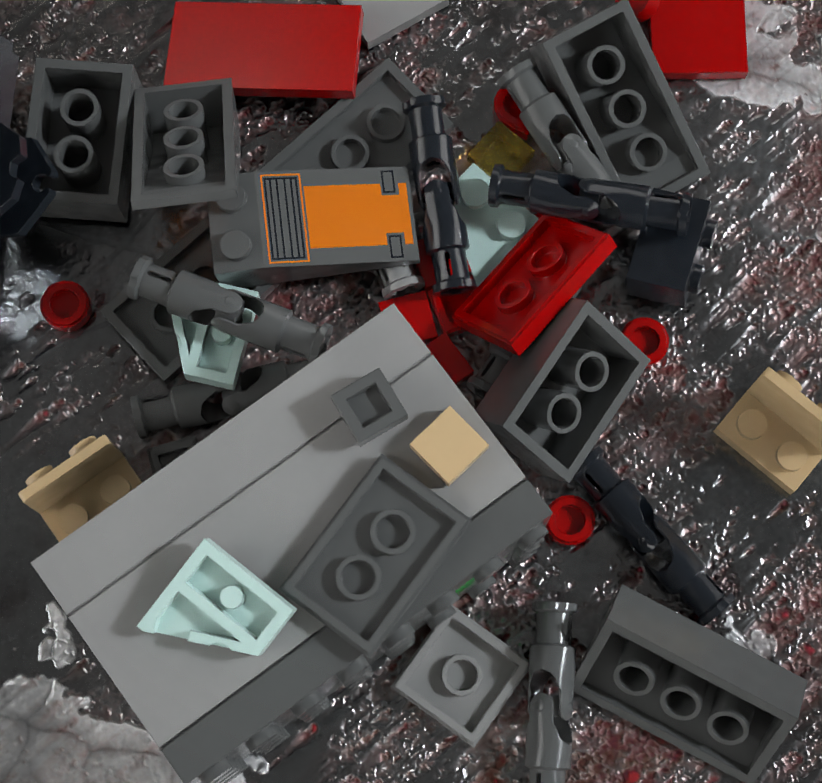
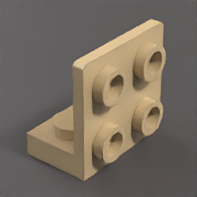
M767 367L713 432L791 495L822 459V403L816 405L801 393V384L787 372L782 370L775 372L770 367Z
M102 435L98 439L95 436L83 439L70 449V458L55 468L52 465H48L33 473L25 481L27 487L18 493L24 504L42 516L59 542L143 483L123 453L106 435Z

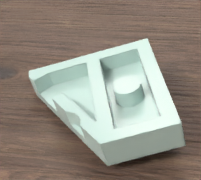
M472 163L458 178L460 200L458 205L454 204V207L467 227L470 247L466 250V257L472 270L471 274L478 287L539 219L530 213L526 207L500 204L498 208L490 207L488 204V189L491 177L475 163Z
M218 283L220 287L238 290L260 298L258 291ZM244 308L242 324L254 322L256 314ZM171 314L186 380L235 391L248 342L223 333L212 325L199 324Z
M205 538L145 614L137 627L148 633H161L188 639L187 641L208 646L216 645L230 648L232 651L260 656L293 616L297 608L210 538Z

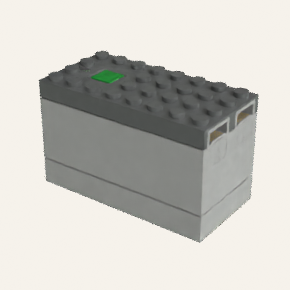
M393 303L33 560L31 564L66 615L69 616L68 618L157 746L161 748L162 753L182 782L229 783L248 768L244 759L254 751L256 754L259 752L267 754L291 736L286 728L300 718V720L309 723L333 705L328 696L344 685L349 692L354 690L374 674L370 665L386 654L390 661L394 660L415 644L414 632L422 626L428 624L431 630H434L456 613L452 605L468 593L473 600L497 583L493 574L507 563L514 570L538 552L537 549L541 546L540 543L545 539L544 536L549 532L546 525L553 512L529 480L525 481L526 476L437 359L431 355L430 350ZM380 368L406 410L408 419L360 447L334 405L331 395L375 369ZM451 406L489 444V448L448 487L410 448V443L444 410ZM380 454H383L472 519V523L370 659L280 592L279 588ZM205 538H210L297 608L293 616L260 656L232 651L226 647L187 641L188 639L161 633H148L137 627L145 614Z

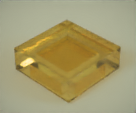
M498 121L467 154V161L471 164L475 163L491 177L496 163L503 164L506 170L520 172L534 157L535 150L503 123Z

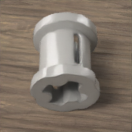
M413 264L378 269L385 287L382 290L384 300L416 293L425 286L423 277L416 275Z

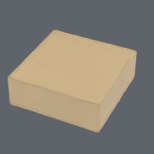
M449 406L410 443V448L449 487L489 448V444Z

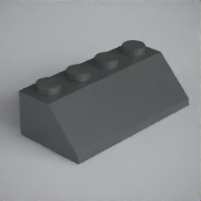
M622 584L600 622L575 672L574 693L745 783H755L798 720L808 680Z

